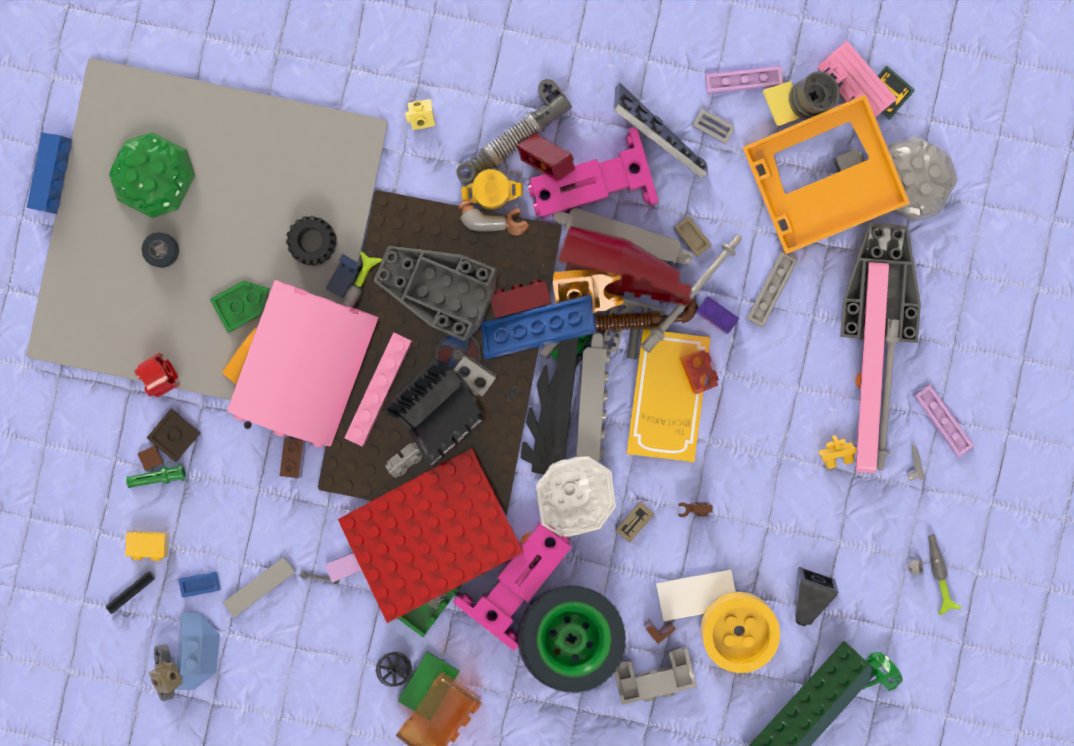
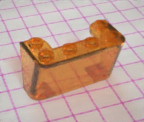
M442 671L419 706L395 736L408 746H447L450 741L454 743L460 735L458 732L460 727H466L471 720L469 715L471 713L474 714L483 702L480 701L482 697Z

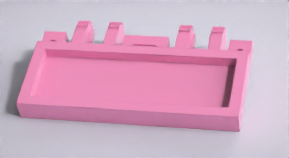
M848 41L844 42L817 66L821 72L830 68L826 73L829 75L834 73L837 77L835 81L838 84L843 83L839 90L847 102L852 97L856 99L866 94L875 118L897 100Z

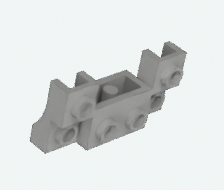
M682 647L668 651L671 666L634 674L631 660L620 662V666L617 667V671L614 674L621 704L640 700L649 702L655 700L657 696L671 697L675 695L674 692L696 688L697 685L688 648Z

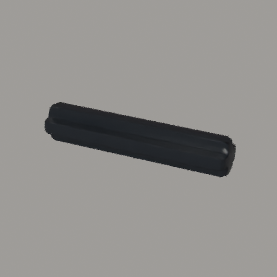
M150 571L145 573L106 605L108 612L113 614L155 580L154 575Z

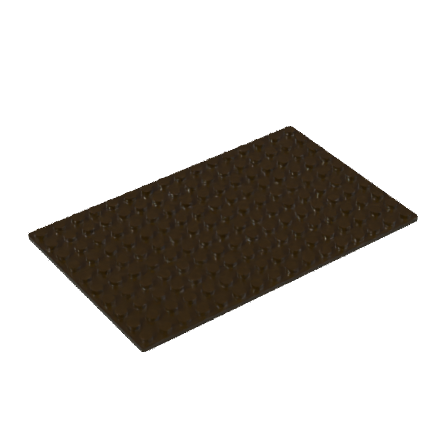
M379 190L374 192L363 253L368 258L383 259L388 246L459 254L497 269L495 290L504 288L505 292L512 290L511 286L522 284L525 287L530 285V281L541 279L542 282L546 281L548 293H550L562 231L560 225L518 217L513 219V221L516 223L525 221L529 224L528 229L518 236L510 234L507 228L499 231H473L462 223L460 219L462 210H460L458 205ZM480 210L484 215L505 216L507 218V215ZM361 259V265H362V266H361L360 269H359V273H360V271H361V269H362V267H363V261H362V259ZM381 262L377 263L369 270L361 286V297L354 308L379 318L331 447H325L318 489L341 495L375 500L472 448L507 516L539 347L486 359L484 357L480 325L472 335L481 348L480 363L497 374L496 379L483 396L479 394L477 396L474 395L484 413L481 416L483 422L474 430L470 428L471 433L460 443L456 441L458 445L447 455L443 453L444 457L435 466L425 462L422 456V459L418 463L411 465L402 476L395 478L389 473L385 467L388 464L387 461L396 454L403 458L404 455L401 453V450L410 442L413 443L415 441L410 431L397 418L385 414L383 409H381L364 446L345 439L393 333L413 342L383 407L436 358L437 345L447 335V333L431 327L373 281ZM491 302L482 322L495 319ZM481 377L475 380L478 385L486 383L485 379ZM516 388L513 399L506 397L507 394H514L512 392H509L510 389L515 390Z

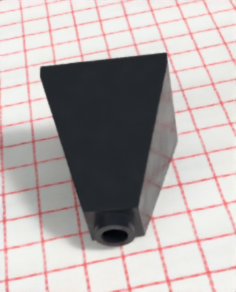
M802 567L798 568L795 601V622L801 626L811 625L834 600L839 592L834 578Z

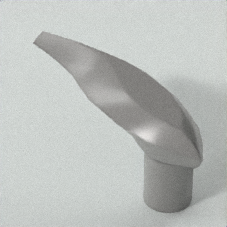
M913 444V465L916 471L908 473L907 476L910 481L917 478L923 480L924 472L921 459L915 444Z

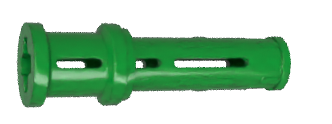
M183 464L173 468L163 467L161 471L127 476L126 484L128 488L160 482L170 484L171 481L176 480L186 481V470Z

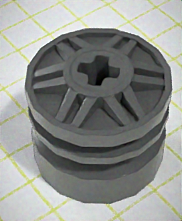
M817 71L809 74L791 88L789 92L791 109L797 116L806 120L830 110L839 100L840 90L838 83L826 72Z

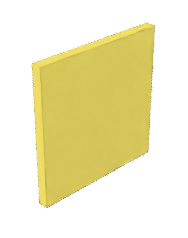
M791 81L763 90L777 126L800 119L793 112L789 104V92L793 87Z

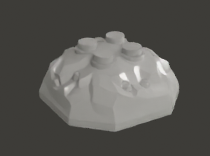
M917 136L890 144L888 147L889 153L910 204L893 210V212L912 222L940 214L958 181L951 155L938 148V146Z

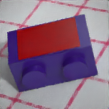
M709 296L705 297L696 310V314L724 334H729L739 320L736 315Z

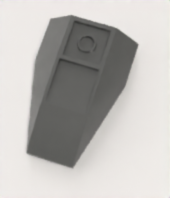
M868 223L843 297L840 337L864 339L868 263H889L885 336L887 333V319L900 320L899 342L918 343L921 302L908 226Z
M388 246L373 281L431 327L467 341L480 327L495 293L497 269L459 254Z

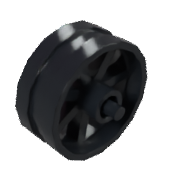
M394 651L384 654L376 664V676L385 686L396 687L403 685L412 674L411 661L401 652ZM390 655H397L394 664L389 657ZM385 658L390 666L381 665ZM400 658L404 660L406 665H398ZM407 667V673L405 676L400 672V670L402 668ZM380 669H385L388 673L382 677ZM396 674L403 678V680L397 684ZM390 675H392V683L385 681Z

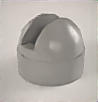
M921 559L909 562L908 567L910 569L908 571L911 574H923Z

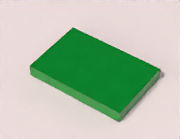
M427 651L398 702L431 721L460 670Z

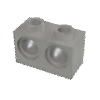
M466 352L453 368L467 382L472 393L476 396L478 394L483 396L497 375ZM466 366L470 369V373L462 374L460 368ZM481 377L485 379L486 383L478 385L475 380Z

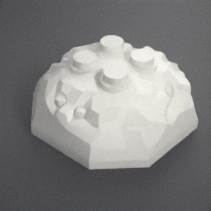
M589 456L574 457L552 464L536 485L541 524L559 536L563 534L565 537H570L600 529L616 507L611 471Z

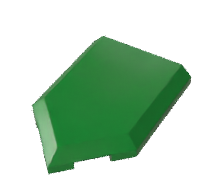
M242 281L210 299L228 333L263 314L270 288Z

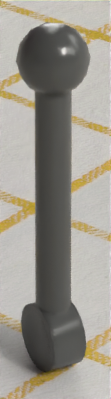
M305 571L300 573L302 579L314 578L331 581L330 577L307 574ZM337 580L333 583L338 584L340 580Z

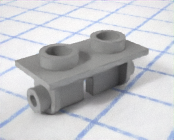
M410 442L401 450V453L404 455L403 458L396 454L387 461L388 464L385 467L395 478L405 474L411 465L418 463L422 459V455L415 442Z

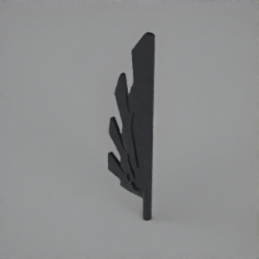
M579 337L563 340L558 343V367L550 385L547 365L544 366L536 384L541 405L539 422L537 423L532 407L529 408L526 424L535 439L534 451L525 441L522 443L521 459L532 464L531 471L534 473L545 474L549 466L566 458Z

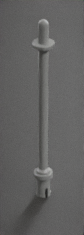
M737 234L729 244L724 243L721 245L723 251L691 288V300L729 255H736L734 249L742 240L740 234ZM678 304L658 328H652L651 334L640 346L650 353L657 343L665 338L664 332L686 306Z
M887 319V333L884 341L887 343V355L877 452V470L879 471L884 469L885 454H890V450L886 449L895 345L900 341V337H898L900 320Z

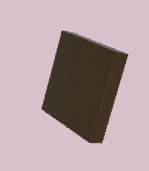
M170 409L146 438L174 462H177L199 437L201 432L174 409Z

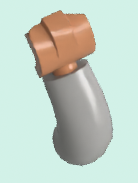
M471 200L464 201L459 205L460 210H462L460 218L462 223L473 231H499L507 228L510 234L518 236L523 234L529 227V224L525 221L520 223L513 221V219L520 216L519 208L510 211L507 218H505V216L484 215L479 209H475L472 206Z

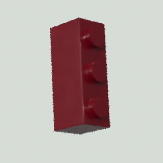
M535 133L517 145L521 161L556 181H559L575 170L574 158L569 151H565L558 145L547 141Z
M541 279L530 281V285L525 287L522 284L511 286L512 290L505 292L504 288L495 290L491 300L495 319L551 305L546 281L542 282Z

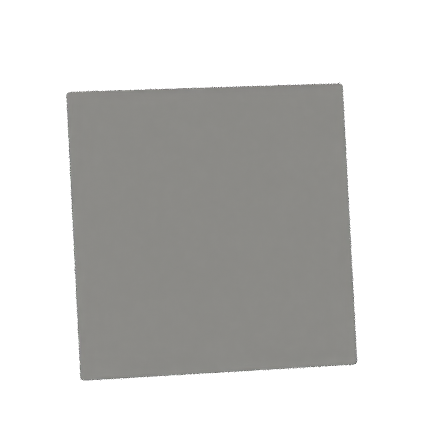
M90 58L87 62L72 134L71 150L63 182L64 186L60 197V206L55 215L27 349V357L142 381L135 374L138 365L155 354L162 353L164 356L161 358L164 361L168 359L178 374L179 378L176 379V383L180 382V385L175 389L231 400L236 384L222 374V372L246 338L255 328H258L262 315L228 333L210 299L236 284L246 281L270 288L268 300L274 281L277 280L341 305L344 296L339 297L326 289V286L339 266V259L342 254L359 263V253L362 250L388 122L385 119ZM150 132L186 149L195 173V178L179 209L155 218H151L117 201L109 177L112 165L125 141ZM304 216L319 217L329 223L334 229L333 231L337 237V246H335L334 254L332 253L331 258L324 261L325 263L317 264L316 266L306 265L291 256L292 254L287 249L286 240L288 236L286 234L290 231L291 228L289 227L291 224L294 225L297 219L300 220ZM308 230L301 238V246L307 252H315L322 245V235L317 230ZM161 232L173 237L179 246L177 260L169 267L164 268L147 263L142 256L141 250L143 241L147 236L152 233ZM157 243L153 248L155 256L159 258L164 257L168 251L164 243ZM356 276L354 277L350 285L355 283Z

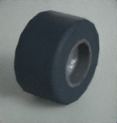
M161 232L152 233L147 236L141 248L145 261L152 266L160 268L172 265L179 255V246L176 240L170 235Z

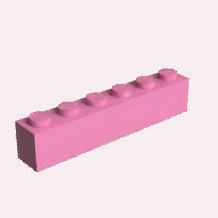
M393 333L345 439L360 446L365 445L413 341Z

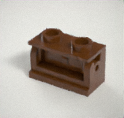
M292 437L284 438L279 476L298 479L302 477L306 448L305 440Z

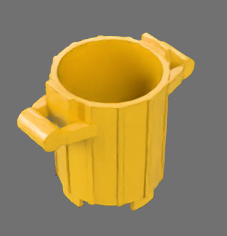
M485 170L480 172L474 179V183L461 187L462 201L471 200L472 203L479 204L484 210H499L504 208L508 201L523 196L522 183L508 180L500 171ZM514 184H515V196H513V193H512V185H514ZM469 188H472V199H469Z

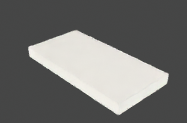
M731 569L656 583L663 621L704 614L708 606H711L720 596L736 592Z

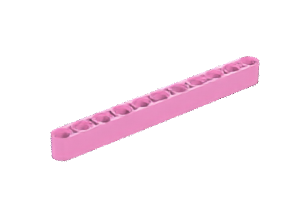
M868 263L856 472L876 474L889 263Z

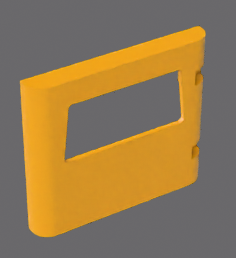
M866 94L742 147L785 254L910 204ZM850 122L869 159L786 194L774 154ZM763 164L766 174L759 176L756 166ZM785 219L789 229L782 232L778 221Z

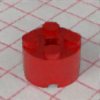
M157 353L140 363L135 370L137 378L143 381L145 392L150 397L154 395L159 398L180 385V382L176 383V379L179 377L175 368L168 359L164 361L161 358L164 356L162 353Z

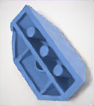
M181 613L176 666L179 669L183 684L175 690H195L213 676L217 670L220 634L200 613Z

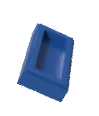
M217 571L178 579L182 598L221 590Z

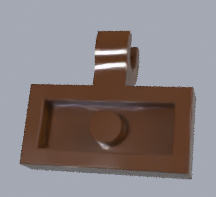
M709 502L678 503V506L686 508L684 513H678L679 517H686L690 512L695 513L698 517H706L708 513H713V505Z

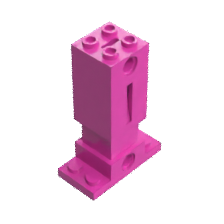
M637 128L629 129L625 138L628 150L620 152L617 158L598 163V159L574 165L575 170L559 181L545 174L531 178L528 190L530 197H535L536 202L533 203L536 216L540 215L541 219H545L556 213L568 212L574 208H582L605 201L608 195L627 189L629 193L644 189L643 193H641L644 204L648 203L649 207L657 205L659 200ZM636 167L638 169V173L632 174L629 171V168ZM542 193H548L550 198L544 201L539 196Z
M540 521L521 545L524 553L506 563L498 573L499 580L488 594L483 592L479 599L473 603V598L469 594L459 592L453 603L515 651L519 646L518 634L511 628L507 630L513 622V613L524 600L529 602L572 548L570 538L565 537L563 534L559 536L543 526ZM548 537H552L556 541L553 545H548L545 543V540ZM494 610L498 615L491 617L488 611Z

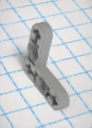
M624 299L623 306L626 307L625 310L620 312V315L622 313L624 315L625 313L632 314L634 308L640 306L646 313L647 308H649L651 311H659L660 315H666L663 309ZM615 306L612 307L609 315L612 313L617 314L618 309ZM610 329V333L619 334L618 338L614 336L613 342L616 343V346L607 349V352H614L618 349L623 332L622 329L620 331H612ZM608 330L604 332L603 347L608 348V345L605 344V341H609L611 335H607Z

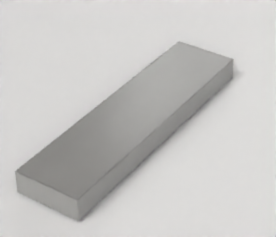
M780 251L746 320L762 328L764 327L798 259Z
M284 556L225 600L223 604L233 618H235L296 571Z

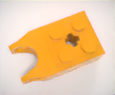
M593 269L554 272L555 302L560 303L591 295L594 313L596 311H606L624 303L623 296L610 294L605 290L607 284L621 279V276Z

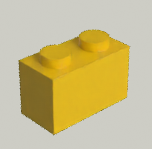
M137 531L126 533L125 556H131L132 560H143V557H150L151 561H162V558L168 556L169 533Z

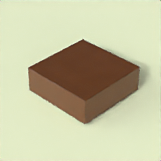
M157 446L137 453L145 471L164 463Z

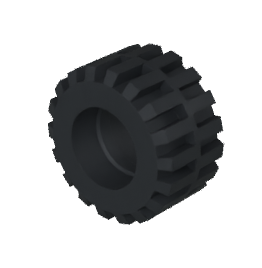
M304 216L300 220L297 219L294 225L291 224L289 227L291 229L286 234L288 236L286 244L288 245V251L294 259L306 265L316 266L317 264L325 263L324 261L331 258L330 256L332 253L334 254L335 246H337V237L329 223L319 217ZM308 230H317L322 235V245L315 252H307L301 246V238Z

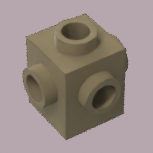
M160 662L154 666L155 669L149 672L151 683L156 688L157 693H170L183 684L179 669L175 663Z

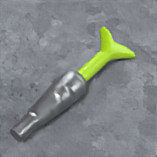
M359 253L363 261V267L355 283L348 287L341 305L355 307L361 297V286L369 270L377 263H380L382 261L381 258H368L365 253Z
M929 534L927 537L929 541L931 570L933 577L939 582L943 598L938 615H942L950 609L959 610L962 607L950 599L946 583L948 576L947 566L937 544L935 534Z

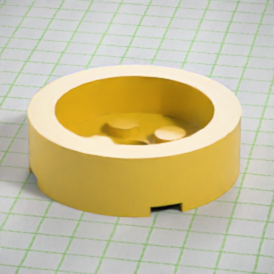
M731 592L722 595L711 606H708L701 620V639L709 657L715 664L727 671L746 673L757 670L767 664L776 653L780 641L779 623L770 607L756 595L747 592ZM736 626H743L744 631L742 634L737 635L734 633V628Z

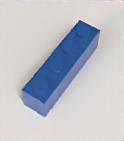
M41 133L27 208L57 214L72 139L61 135Z

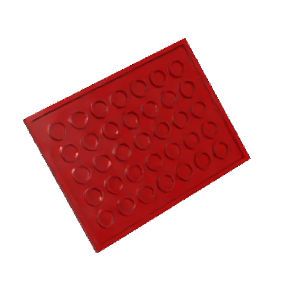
M472 448L338 519L387 623L524 553Z

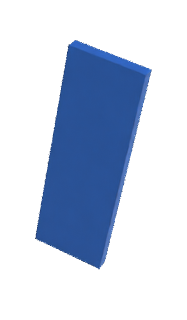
M591 295L482 322L484 357L490 359L596 333L597 328Z

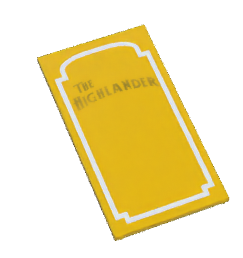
M642 329L640 345L651 334L650 329ZM664 332L665 338L659 341L650 353L640 346L626 454L688 461L691 463L695 462L711 338L708 336L702 337Z

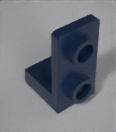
M344 254L340 257V264L326 286V289L339 297L344 296L362 266Z

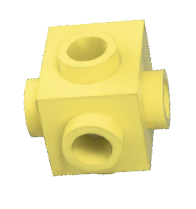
M430 99L408 103L409 111L405 112L407 123H411L413 130L435 126Z

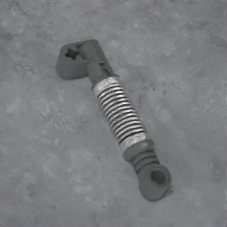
M544 79L539 83L538 95L544 103L543 106L535 112H529L523 116V119L520 118L521 122L517 121L518 124L515 123L516 126H509L510 130L506 129L507 132L504 131L505 134L501 133L502 136L498 135V137H495L496 140L493 139L494 142L490 141L491 145L487 143L481 147L478 153L479 156L475 155V159L472 157L471 161L468 160L458 166L456 174L461 183L470 184L479 175L478 173L487 170V167L495 168L501 164V162L506 160V157L509 158V155L512 156V153L515 154L517 152V145L534 133L539 136V134L545 131V127L572 108L569 100L553 80ZM544 87H551V94L554 95L557 92L558 95L548 102L547 99L550 94L548 92L544 93ZM464 169H469L472 172L469 178L461 176V172Z

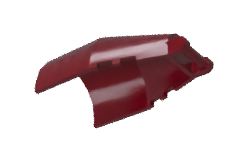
M574 226L569 228L559 256L560 262L567 263L565 271L593 269L621 276V279L605 286V290L608 293L624 296V292L634 293L635 298L647 295L651 296V300L683 306L690 304L692 289L687 284L679 283L681 272L628 239Z

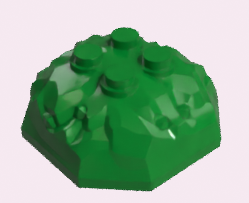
M150 132L125 141L112 165L109 177L117 201L151 218H155L179 209L195 178V173L186 149Z

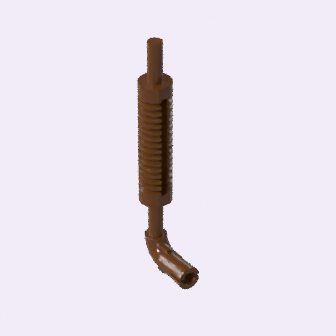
M696 295L673 322L686 323L693 319L698 309ZM659 311L636 312V314L633 312L632 314L625 313V315L624 313L621 315L620 313L618 315L615 313L614 316L613 314H607V316L600 314L599 316L595 315L597 332L599 330L601 332L603 330L610 331V329L612 331L619 329L620 331L621 329L625 330V328L626 330H632V328L634 330L636 328L643 329V327L650 329V327L658 328L668 315H660Z

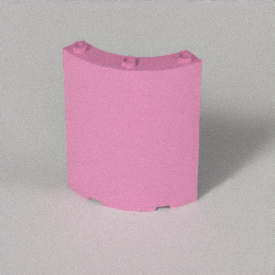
M275 280L227 411L234 414L233 418L241 421L246 419L274 430L273 434L284 437L286 434L312 442V445L322 448L323 445L331 447L379 317L362 310L337 304L332 300L312 295L288 283Z

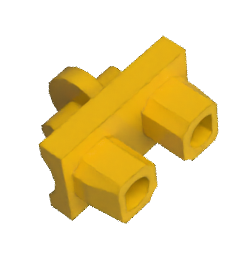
M836 435L831 436L832 442L826 443L827 449L818 451L819 457L823 460L827 469L837 467L835 458L842 457L844 464L854 463V453H857L856 447L853 446L852 442L846 444L845 439L838 440Z

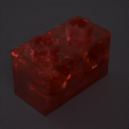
M698 350L679 358L693 394H699L718 386L717 381L719 378L716 371L711 368L710 363L712 360L708 352ZM695 357H699L701 360V364L697 368L693 364ZM705 374L708 378V382L705 385H702L700 382V378L702 375Z

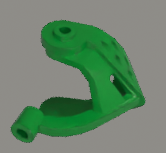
M873 652L868 655L866 661L878 672L875 675L876 679L869 681L863 690L881 683L888 691H891L903 682L899 669L886 655L881 652ZM879 667H882L887 673L883 674Z

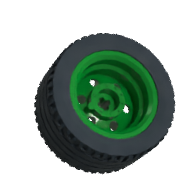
M581 586L558 587L540 595L524 612L518 631L519 653L528 671L542 684L567 693L589 691L608 681L613 676V673L617 671V667L620 666L626 647L625 625L622 617L619 615V611L601 593ZM565 616H569L571 618L570 623L564 622L563 619ZM584 622L589 624V628L586 630L582 628ZM555 629L557 632L556 636H550L549 631ZM569 633L571 636H575L572 644L566 641ZM588 641L593 643V647L590 649L586 647ZM559 648L561 651L558 656L553 654V650ZM574 654H577L579 656V660L577 662L572 661V656Z

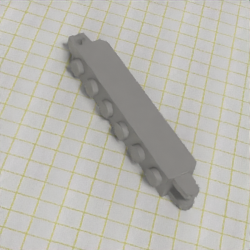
M574 208L570 211V214L560 212L553 215V221L566 226V231L571 226L625 238L664 262L673 261L674 264L690 265L693 257L692 253L680 248L679 240L585 210Z
M597 332L592 335L591 347L587 346L583 350L576 457L589 456L599 463V460L603 459L604 448H601L600 445L601 440H605V429H602V421H606V410L603 409V402H607L608 391L604 390V383H608L609 371H605L606 364L610 363V352H607V348L603 347V335Z

